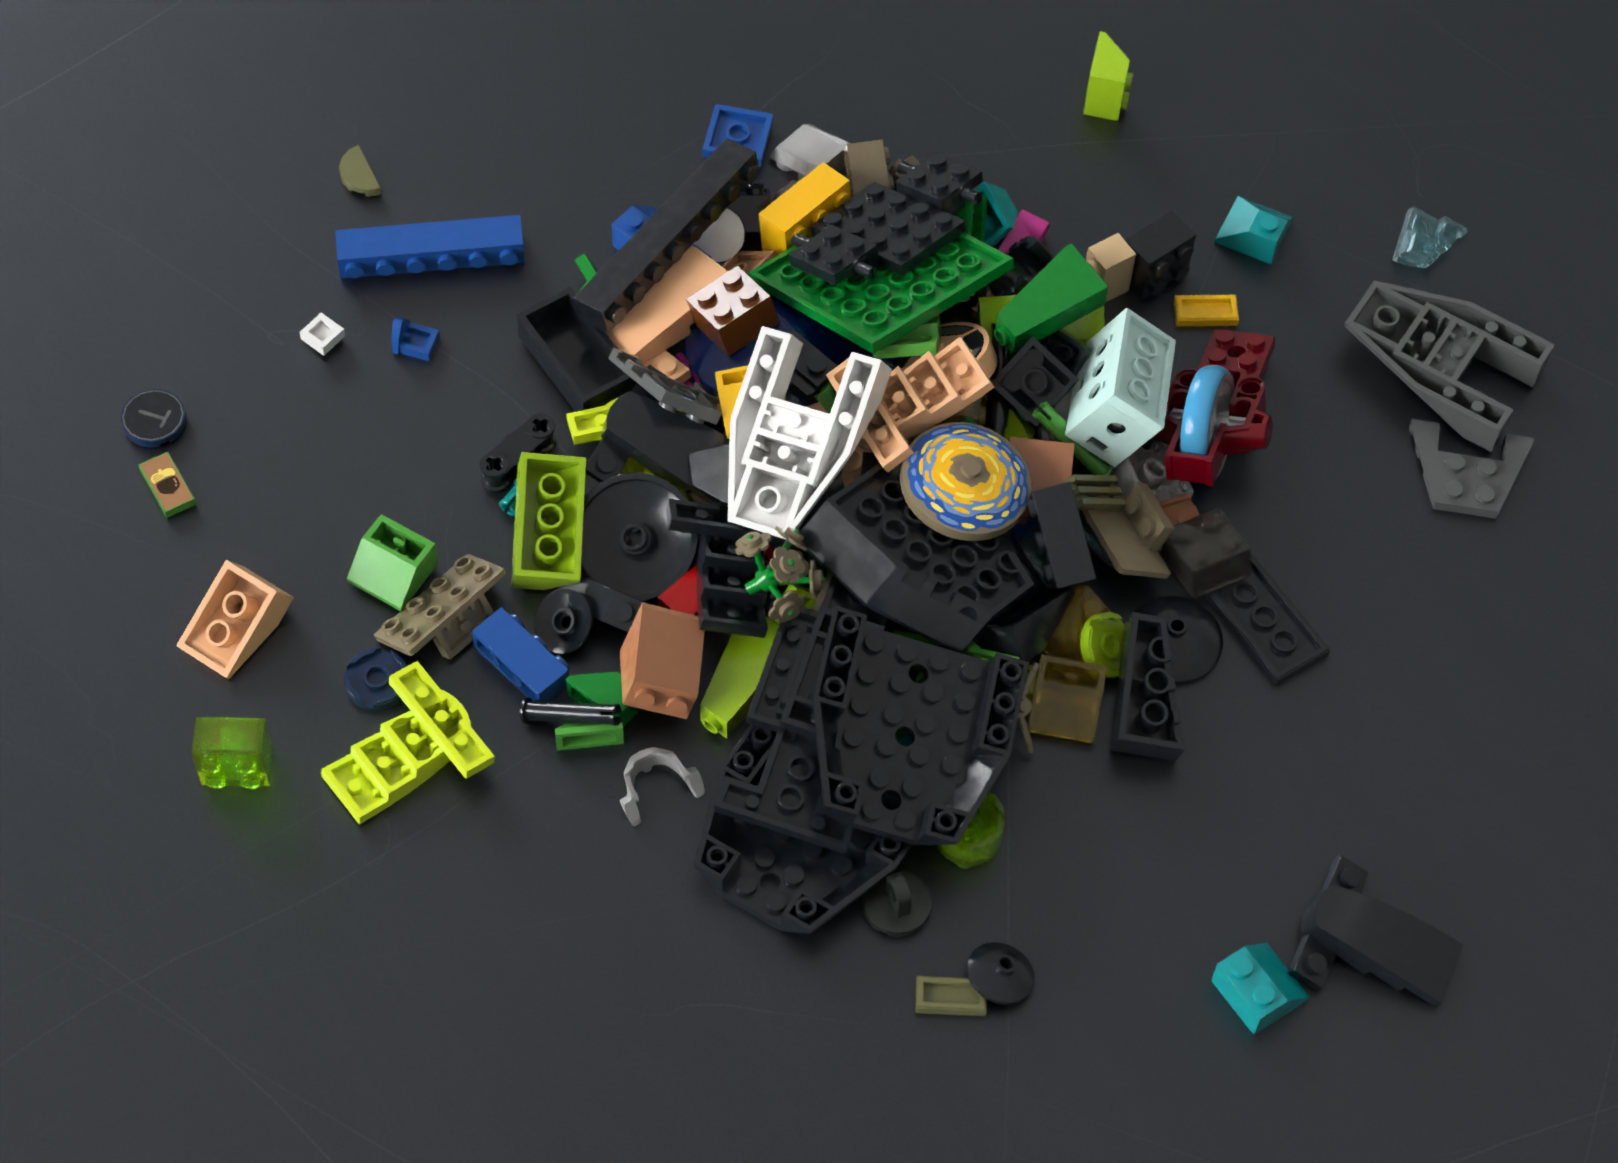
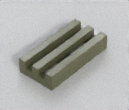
M1073 474L1065 480V482H1071L1078 510H1119L1127 505L1125 499H1119V495L1123 493L1121 487L1114 486L1118 482L1116 475ZM1080 495H1087L1088 497L1108 495L1109 498H1081Z

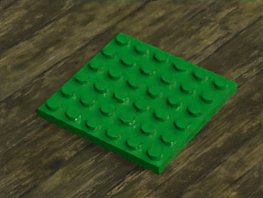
M964 232L905 275H900L879 266L877 267V275L873 280L863 277L858 281L852 277H847L837 285H833L790 265L789 254L798 249L799 247L797 246L789 248L748 272V275L768 294L875 354L1014 269L1013 257Z

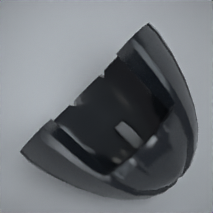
M1027 236L1024 239H1020V242L1014 243L1009 248V253H1005L1013 257L1014 269L992 281L991 292L994 296L1017 295L1054 258L1053 255L1035 236Z

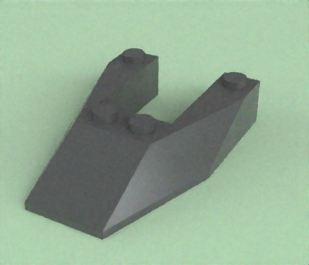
M1375 280L1344 325L1463 438L1492 452L1505 432L1514 409L1463 384L1459 379L1475 357L1533 387L1547 366L1555 344L1473 302Z

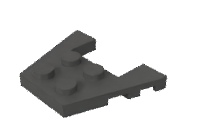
M615 347L613 348L608 359L659 400L658 404L662 408L676 413L677 409L686 412V416L699 424H704L705 421L717 424L722 414L717 390L695 382L693 387L685 385L648 369L639 357Z
M1412 419L1409 431L1410 435L1414 437L1416 455L1421 460L1424 470L1423 478L1432 508L1497 519L1533 446L1534 438L1506 434L1503 440L1502 460L1439 451L1440 423Z

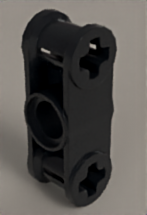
M541 413L533 415L482 457L480 470L483 474L481 480L485 490L490 493H501L514 483L517 478V467L521 452L548 454L556 447V437L554 435L555 423L552 417Z

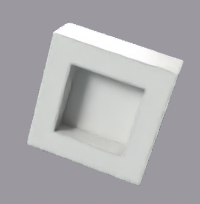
M320 313L300 331V337L305 343L322 355H325L345 337V331L340 325L323 313Z

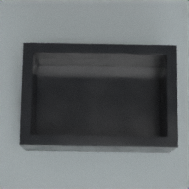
M1071 482L1030 492V499L1026 500V510L1029 519H1036L1038 531L1033 532L1037 550L1044 551L1047 563H1043L1041 566L1046 583H1052L1053 587L1058 589L1096 579Z

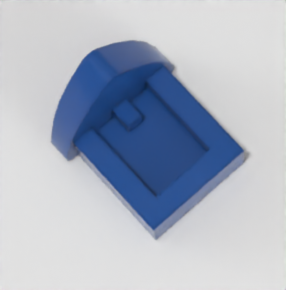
M402 317L394 318L391 335L392 353L430 361L440 338L439 330L412 323L410 320Z

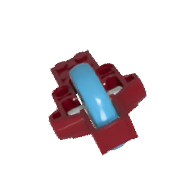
M1214 329L1198 368L1184 369L1175 375L1169 389L1164 428L1154 435L1160 441L1169 444L1165 454L1167 480H1180L1213 486L1223 469L1227 455L1250 453V451L1262 450L1268 447L1272 437L1273 422L1271 415L1266 414L1265 383L1262 378L1275 347V336Z

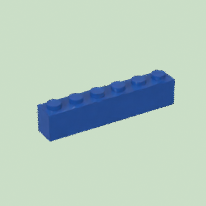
M520 215L335 230L340 278H359L375 275L388 276L398 273H421L433 270L448 271L457 268H481L492 265L525 263Z

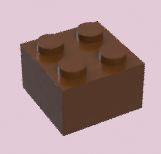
M738 266L686 299L696 326L728 357L758 338L762 326L773 328L780 323L771 296Z

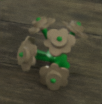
M778 526L775 527V530L787 540L782 547L774 550V558L770 560L767 566L764 565L760 551L769 548V542L772 539L770 533L749 532L736 541L737 548L735 549L737 555L754 556L759 569L755 573V578L745 584V588L750 595L760 590L765 592L771 591L776 600L773 602L774 607L768 613L770 619L778 620L780 623L791 620L800 614L804 598L798 595L796 591H789L783 596L777 589V586L810 584L812 598L817 599L818 590L823 589V582H825L822 570H817L815 560H811L809 566L800 551L790 549L792 544L804 551L808 549L802 543L804 537L798 529L794 530L788 526L784 531Z

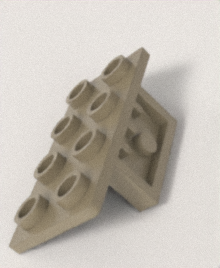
M1137 482L1126 498L1123 493L1120 494L1119 499H1125L1127 505L1119 510H1081L1086 517V522L1093 529L1100 545L1105 549L1113 563L1114 569L1118 573L1149 578L1167 579L1171 572L1158 551L1175 528L1147 483ZM1080 495L1081 498H1109L1108 495H1097L1096 497Z
M471 554L459 558L454 563V566L445 574L434 579L424 592L418 597L411 599L402 611L385 621L382 628L374 634V637L378 642L408 656H413L433 639L441 655L451 660L473 640L472 630L494 613L484 593L506 575L504 568Z

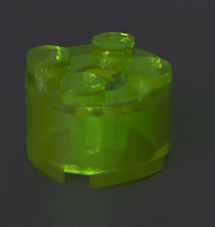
M988 792L958 844L937 845V848L944 857L965 869L987 862L998 852L1005 826L1004 808L999 799L991 792Z

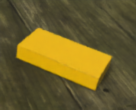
M1175 295L1174 297L1176 327L1238 326L1239 315L1236 295Z

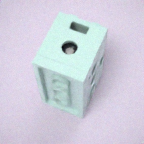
M1128 308L1124 309L1085 344L1092 348V351L1076 375L1080 380L1072 389L1065 436L1092 452L1101 460L1116 467L1161 431L1165 425L1176 340Z

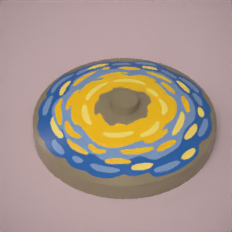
M952 422L927 429L910 444L914 454L903 460L901 464L900 486L909 508L925 525L940 534L954 539L981 541L1006 533L1021 519L1027 507L1026 500H1029L1031 496V476L1024 458L1006 438L980 425Z

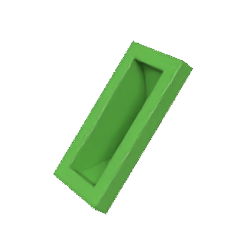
M620 722L618 726L565 723L555 729L557 751L624 744L623 723Z

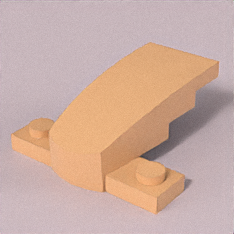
M692 245L683 254L682 258L670 267L658 283H655L644 295L641 302L637 303L625 315L623 321L606 334L618 349L639 357L646 367L651 365L669 378L684 383L691 377L690 369L666 350L689 336V326L695 323L686 299L728 271Z
M959 337L935 356L928 351L904 371L899 366L891 371L883 398L859 442L864 447L872 450L881 466L889 472L902 463L903 460L914 454L907 439L946 420L995 387L965 341ZM849 358L826 374L836 393L838 392Z

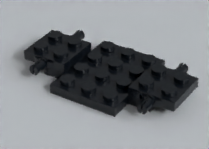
M935 153L921 164L915 166L902 160L897 165V172L904 175L895 181L897 191L874 182L812 224V234L815 237L807 238L800 233L794 234L791 244L799 248L789 254L790 265L833 285H837L847 277H852L858 281L863 277L873 280L877 275V267L879 266L900 275H905L966 231L965 220L952 214L964 206L965 200L974 205L981 203L983 199L982 193L972 189L983 182L982 171L939 153Z

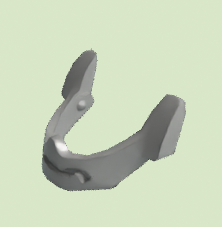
M656 747L647 748L632 755L623 773L627 795L620 799V804L631 824L637 826L642 822L636 803L639 802V797L634 789L635 777L640 771L647 773L651 771L654 765H665L672 768L686 782L694 797L698 798L705 795V788L697 768L684 767L673 751Z

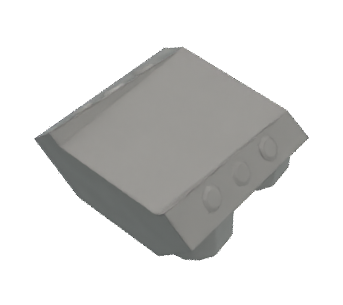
M803 124L780 143L769 158L775 161L777 167L781 170L797 172L799 182L822 162L839 172L845 166L843 148L846 144L851 143L811 124Z
M1154 442L1149 449H1144L1141 446L1113 468L1110 475L1117 476L1118 482L1115 484L1121 487L1125 498L1137 482L1147 483L1158 502L1189 493L1191 496L1193 495V488L1190 482L1166 479L1165 454L1169 444Z

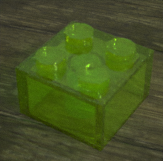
M196 717L191 754L201 785H207L212 788H222L225 785H241L248 789L270 786L274 749L265 718Z

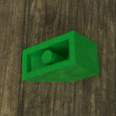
M618 671L570 675L566 679L567 696L576 703L619 704L622 714L609 715L621 717L623 727L640 711V708L623 705L621 674Z

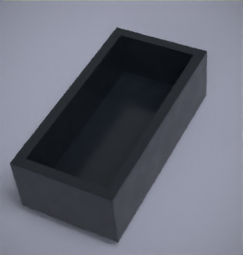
M569 287L518 313L517 324L520 339L574 411L577 412L604 406L606 403L632 391L637 382L608 359L613 348H617L604 331L579 319L573 299L576 294Z

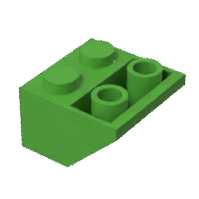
M381 514L362 537L348 573L347 582L402 611L439 564L436 544Z

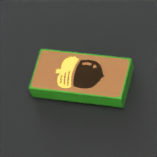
M168 452L138 465L140 472L166 518L196 505L194 496Z

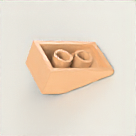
M226 560L176 646L230 679L279 625L294 597L246 567Z

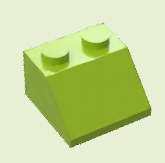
M1099 32L1083 114L1118 121L1120 110L1127 109L1130 93L1124 92V90L1130 91L1133 73L1128 72L1130 60L1106 32Z

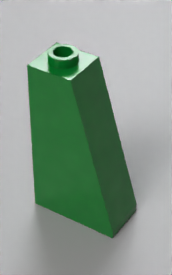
M1071 243L1055 256L997 314L994 330L995 338L1001 346H1005L1014 355L1020 351L1032 336L1040 341L1104 306L1108 286Z

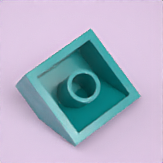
M1267 943L1242 947L1216 965L1211 979L1212 983L1253 1035L1310 998L1299 982L1288 974L1289 970Z

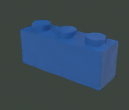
M501 607L472 630L474 648L526 697H530L533 701L551 702L566 690V679L569 677L570 671L568 664L559 655L556 657L547 650L545 642L538 635L532 636L525 629L523 622L517 615H509Z

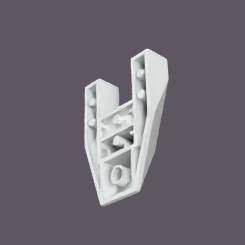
M762 326L730 418L728 522L759 532L770 533L772 536L787 540L775 530V527L778 526L785 531L789 526L795 530L805 520L854 452L883 398L892 369L882 360L851 352L830 414L784 401L803 343L792 334Z

